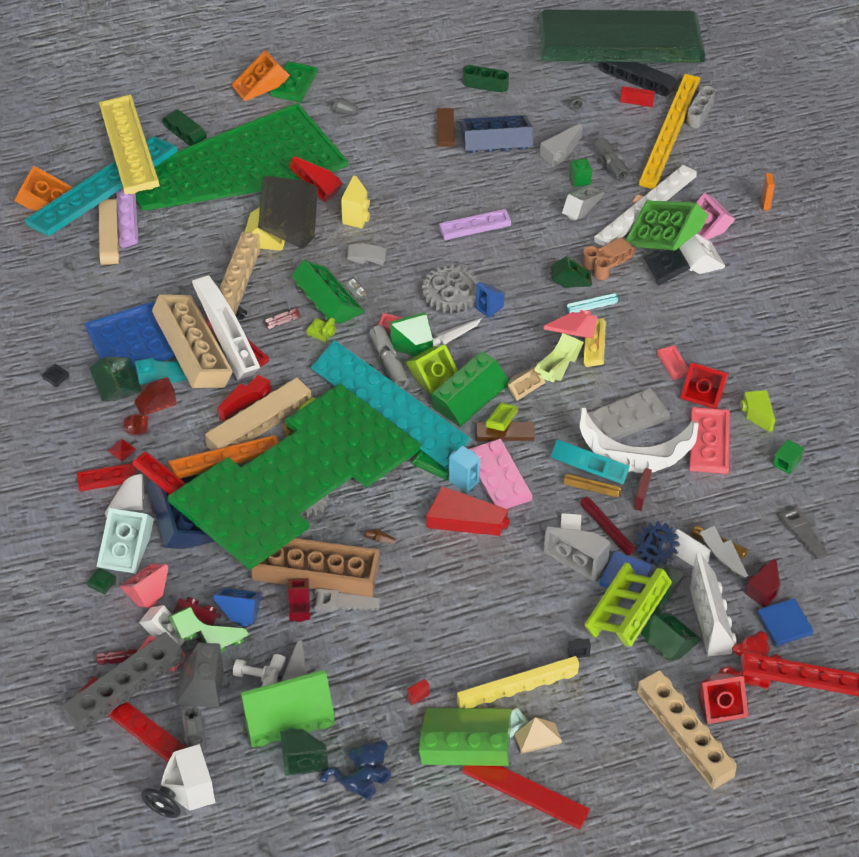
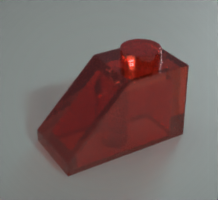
M168 377L151 382L134 401L140 416L177 405L175 390Z

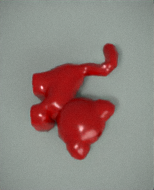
M760 630L755 635L746 637L741 643L735 644L732 650L738 656H742L744 652L768 656L770 647L767 642V634ZM773 654L770 656L778 659L782 658V656L778 654ZM730 666L722 667L718 671V673L742 675V672ZM743 675L745 684L768 689L772 681Z

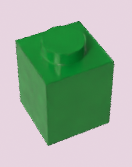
M587 158L570 162L569 176L574 187L591 185L592 168Z
M787 439L776 453L773 466L790 475L802 460L804 448Z

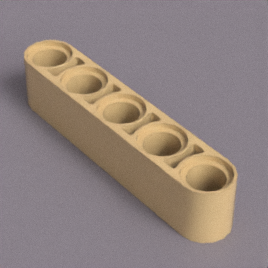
M117 198L106 199L99 203V253L101 265L119 264Z

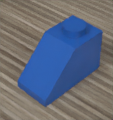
M478 282L476 286V309L490 318L504 307V294L501 290L496 289L490 284Z

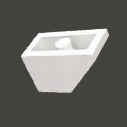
M164 605L151 607L139 623L155 638L167 632L181 647L185 639L177 638L168 617L171 615L170 611Z

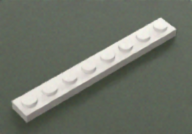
M682 165L594 236V241L604 246L625 236L631 231L646 200H669L697 177V171Z

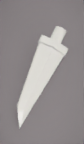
M482 318L433 335V346L447 344L476 327Z

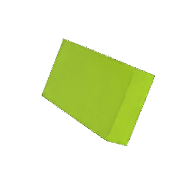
M500 403L486 421V427L504 431L518 413V406Z

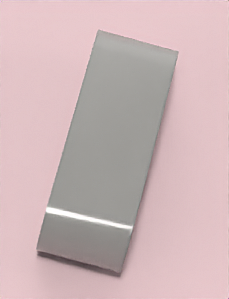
M702 87L692 102L687 116V125L689 127H700L714 105L716 93L713 87Z

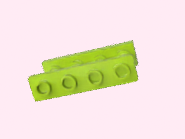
M625 562L585 623L586 629L595 638L601 630L614 632L625 646L631 647L672 581L664 569L657 568L652 577L636 574L631 565ZM632 582L646 584L641 593L628 590ZM622 598L636 600L631 609L617 606ZM612 614L625 616L621 625L608 623L607 621Z

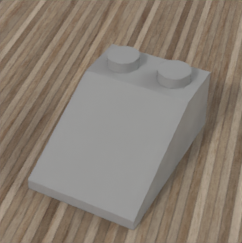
M548 526L545 533L544 553L595 582L608 565L611 542L594 532Z

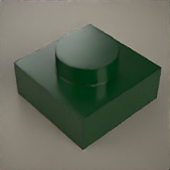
M98 568L87 581L88 587L105 595L116 582V576Z

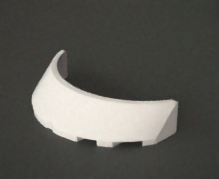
M581 405L580 429L590 449L596 454L630 466L628 472L643 473L645 468L656 472L657 470L670 467L691 450L696 443L699 423L696 420H692L683 432L663 444L651 447L627 446L603 434L592 422L587 413L586 406Z

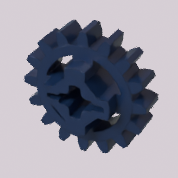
M657 521L656 526H653L650 522L648 529L642 527L643 534H637L640 540L635 541V543L640 547L636 550L638 553H642L640 557L643 560L647 559L649 564L654 561L655 565L659 566L660 561H662L666 565V559L673 560L672 554H678L675 547L680 546V543L675 540L679 536L673 534L675 532L674 528H669L667 523L661 526V523ZM658 531L665 532L666 534L660 535ZM656 538L660 541L659 549L655 546L657 545ZM648 552H655L658 556L650 555Z

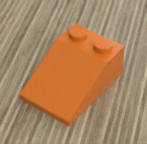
M264 50L231 85L241 98L247 101L278 88L290 75L271 54Z
M33 165L14 201L30 210L38 211L73 187Z

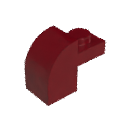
M309 578L288 580L289 621L303 622L310 620Z

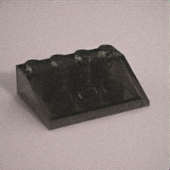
M264 176L262 178L258 228L304 249L315 237L318 187L304 180Z

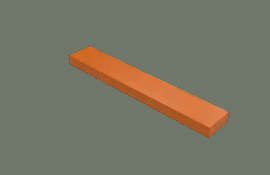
M276 435L171 460L168 461V467L178 478H184L204 473L227 457L236 464L251 461L278 444L279 440Z

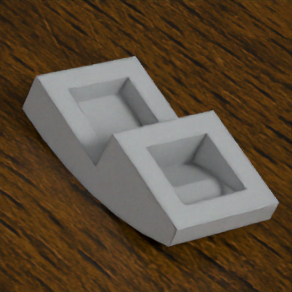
M349 244L347 260L364 264L366 260L379 265H383L385 262L386 248L369 244Z

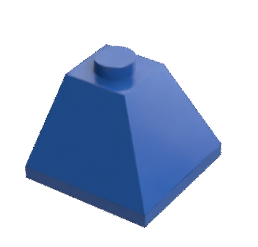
M222 587L214 594V600L232 622H237L239 626L247 627L256 621L262 592Z

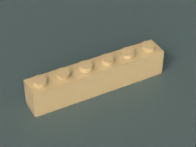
M298 378L287 382L284 386L276 391H272L268 396L256 401L247 409L240 411L221 425L209 430L205 434L207 447L210 450L252 441L299 411V406L311 399V390Z

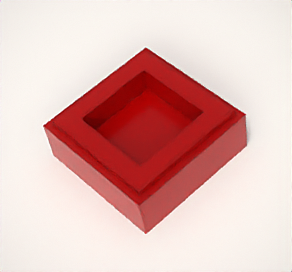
M426 679L407 689L408 701L411 705L429 696V683Z

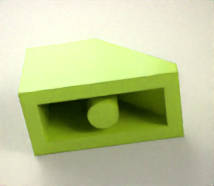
M767 390L745 392L740 406L741 411L745 412L746 419L769 432L773 431L775 416Z

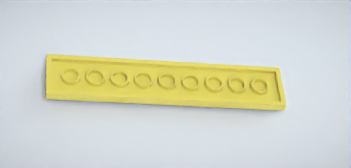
M131 94L99 102L125 195L158 187V178Z

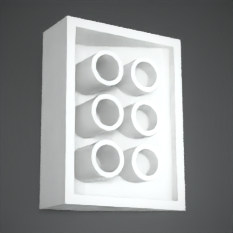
M700 552L696 553L690 582V592L707 657L732 654V647L736 644V635L731 632V617L726 614L727 603L725 598L722 599V584L717 581L715 572Z

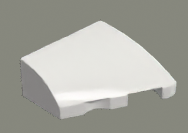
M142 474L131 476L123 482L105 511L106 517L108 516L109 508L124 511L143 510L144 480Z

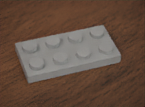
M651 388L588 412L595 426L614 441L670 419V413Z

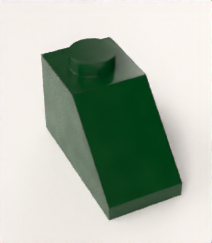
M567 255L551 266L553 281L564 288L590 287L592 285L591 272Z

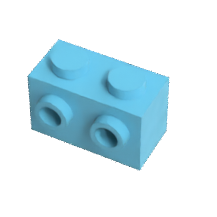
M461 446L457 451H453L449 457V481L465 493H468L480 482V457L472 450Z

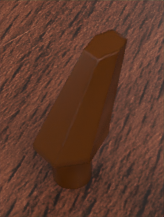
M365 529L364 537L372 538L373 541L390 544L396 543L395 538L379 529H374L373 531Z

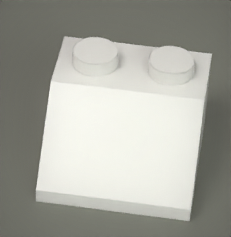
M695 234L679 247L691 268L689 269L690 271L694 270L702 274L725 267L712 242L699 234Z

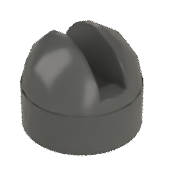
M578 96L571 98L570 106L572 110L579 111L583 108L582 98Z

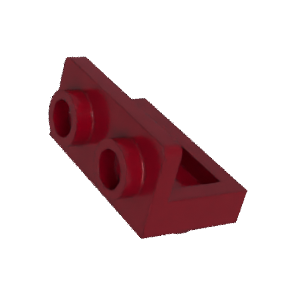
M187 597V599L179 598L173 613L186 607H191L197 619L209 626H213L216 618L220 619L221 614L216 613L217 608L207 604L202 607L198 605V600Z

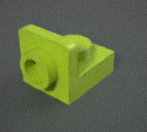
M315 318L307 329V335L327 342L336 332L335 319L330 318L328 322Z

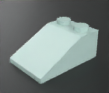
M109 508L96 567L136 574L150 539L154 518L148 514Z

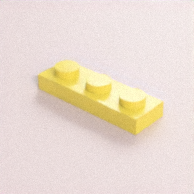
M604 318L597 319L594 338L585 337L584 364L586 367L604 364L606 330Z

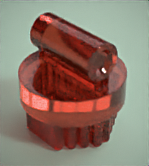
M133 414L124 419L123 428L126 434L139 436L147 433L148 416Z

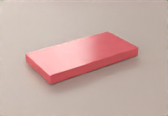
M692 407L691 422L696 420L699 424L696 443L690 450L689 471L728 474L730 410Z

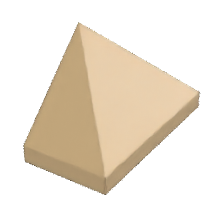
M536 366L511 377L507 385L515 401H518L546 383L543 378L538 377L540 373L534 371Z
M537 717L514 733L521 754L562 743L556 724Z

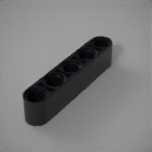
M608 52L598 64L599 69L603 73L643 89L655 91L656 94L661 96H668L677 84L676 79L667 73L612 52Z

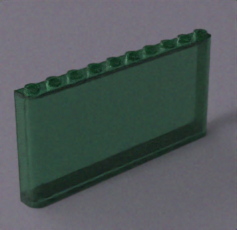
M546 9L539 14L541 61L705 62V49L698 16L694 11Z

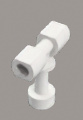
M274 654L270 666L265 665L263 669L247 666L246 661L236 659L233 667V676L243 677L244 674L261 677L262 687L278 683L277 678L284 671L286 657Z

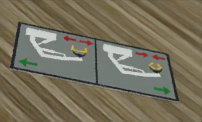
M354 277L342 283L357 300L369 295Z

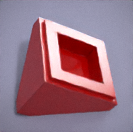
M123 439L108 450L109 453L121 462L136 451L133 446Z

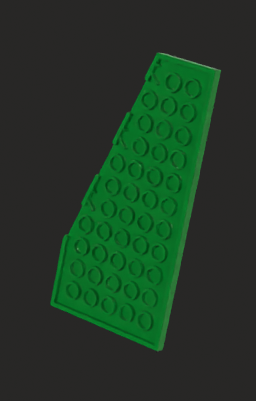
M295 103L179 150L170 158L154 167L159 186L136 192V204L142 211L305 185L289 168L294 156L327 169L332 173L347 167L348 160L300 104Z

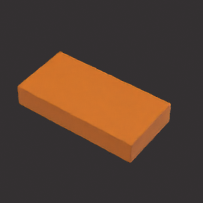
M766 173L761 196L763 210L771 208L775 187L772 173Z

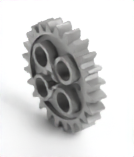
M444 265L442 270L437 267V272L431 270V275L427 274L426 279L423 280V297L426 298V303L430 302V307L436 305V310L443 308V313L446 310H449L450 313L456 310L459 313L461 308L466 311L467 306L472 308L473 303H476V286L480 282V280H477V275L473 276V271L467 273V268L460 270V266L454 268L451 265L450 268H447Z

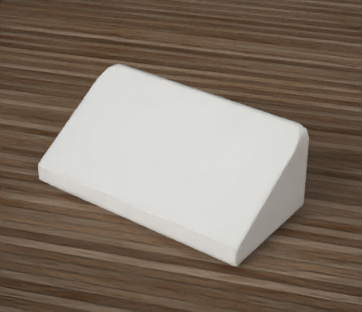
M677 529L675 534L679 538L675 541H678L680 546L675 547L678 554L674 555L694 567L696 553L700 552L708 563L711 550Z

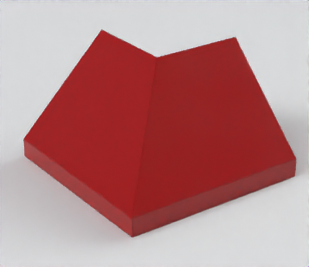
M715 673L701 682L698 699L707 724L748 717L743 675Z

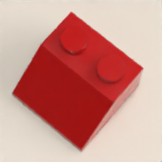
M691 362L680 399L717 409L725 391L730 372Z

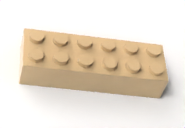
M159 295L152 312L191 387L225 388L233 371L192 295Z

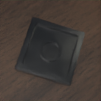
M680 248L677 250L658 249L643 257L658 285L691 269Z

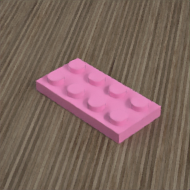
M501 439L468 449L480 457V483L492 504L507 509L532 500L533 495Z

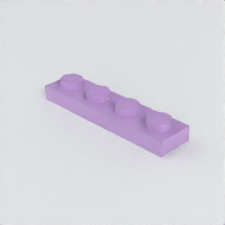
M121 189L117 192L119 245L123 249L138 244L136 193L125 195L124 189Z
M506 209L439 223V229L444 240L511 226V219Z

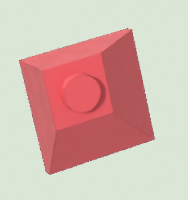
M580 310V313L571 312L544 325L543 329L594 338L597 316H592L591 311Z
M151 563L122 583L120 588L139 607L151 608L163 596L168 566L167 564Z

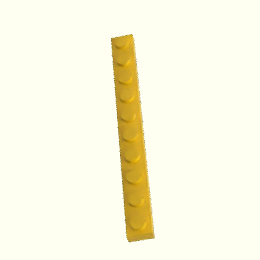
M684 74L641 176L639 186L654 189L658 185L701 77Z

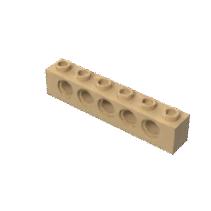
M251 232L241 233L219 288L234 315L237 313L260 253V234Z
M659 670L639 681L637 690L639 696L710 787L714 790L733 779L737 769L736 762L725 753L722 744L713 738L707 725L702 724L698 719L695 710L686 704L683 695L674 689L671 680Z

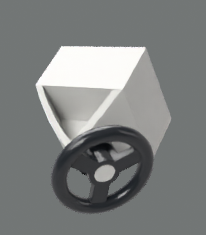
M200 744L175 751L166 766L160 789L146 788L141 792L143 802L151 810L167 818H177L181 814V809L176 801L189 811L215 803L212 781ZM148 795H150L153 798L154 802L151 801Z

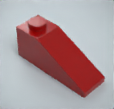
M296 156L290 162L289 168L324 203L339 192L343 183L331 171Z

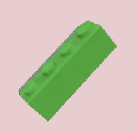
M646 200L626 241L633 247L677 250L702 229L708 214L697 203Z
M326 670L241 692L245 727L252 748L257 746L263 747L274 741H284L292 736L305 735L310 731L327 729L335 725Z
M426 708L419 747L421 764L509 766L512 709Z

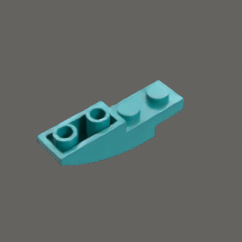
M558 439L551 454L553 459L624 484L630 468L626 464Z

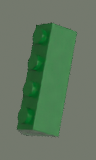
M303 260L293 273L292 277L296 281L295 284L305 291V296L315 303V308L324 314V318L327 321L330 318H334L336 323L342 324L363 314L365 311L326 266Z
M481 351L432 393V408L461 427L508 386L509 380L498 362Z

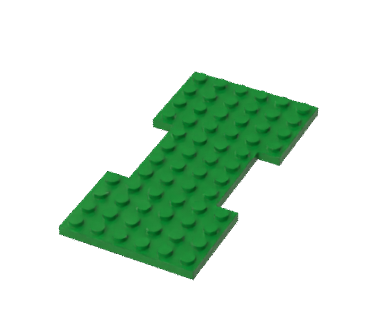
M340 383L285 419V425L294 431L293 434L243 467H240L229 457L225 458L170 494L168 502L251 570L310 528V523L299 514L352 477L368 488L419 452L422 444Z

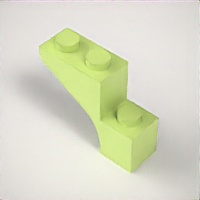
M562 333L555 349L537 364L534 371L540 373L538 377L547 381H561L569 362L576 361L584 342Z

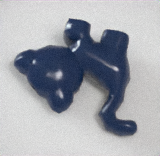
M380 740L364 743L358 748H351L348 751V755L354 761L358 770L344 776L339 768L328 767L322 772L320 781L326 783L328 778L334 775L336 780L347 790L362 796L366 800L370 799L376 792L373 782L384 785L391 777V772L382 765L384 763V753L388 747L387 742Z

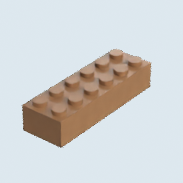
M295 538L252 568V578L254 581L288 585V580L309 578V588L336 590L340 593L373 597L380 566V550Z

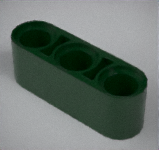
M466 65L463 67L462 83L470 88L503 93L509 88V73L504 70Z
M178 109L162 118L164 126L189 146L207 138L205 130Z

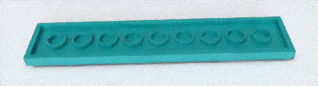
M152 136L146 140L154 167L178 152L176 145L158 137ZM116 161L25 218L26 225L49 237L76 218L82 216L88 210L108 199L114 193L120 191L123 185Z
M336 340L329 345L311 366V369L331 385L335 387L341 383L356 394L358 398L364 400L370 407L376 409L385 418L397 425L398 428L422 444L420 450L445 469L449 468L451 453L455 450L457 451L461 446L466 448L472 441L462 431Z

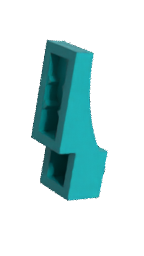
M153 358L135 361L139 385L158 381L159 386L188 380L179 362L156 361Z

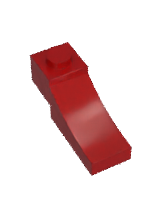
M257 375L247 386L240 383L219 405V420L224 422L240 410L268 396L271 393L270 380Z

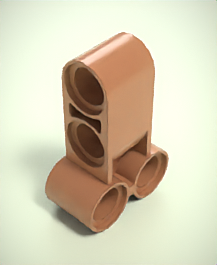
M623 237L599 249L594 246H588L583 252L582 266L588 270L594 269L593 276L596 279L606 280L609 277L610 269L632 258L636 249Z

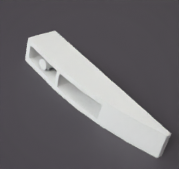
M209 275L193 280L192 284L237 381L253 376L260 366L244 331L226 299Z

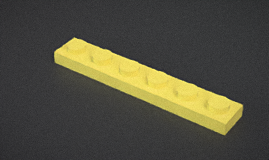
M574 656L458 692L457 706L458 708H474L483 703H492L496 699L505 696L511 697L518 692L533 690L544 684L550 685L563 678H572L578 674L579 661Z

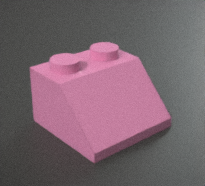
M706 193L696 202L708 214L704 226L697 233L707 240L724 233L735 220L714 197Z

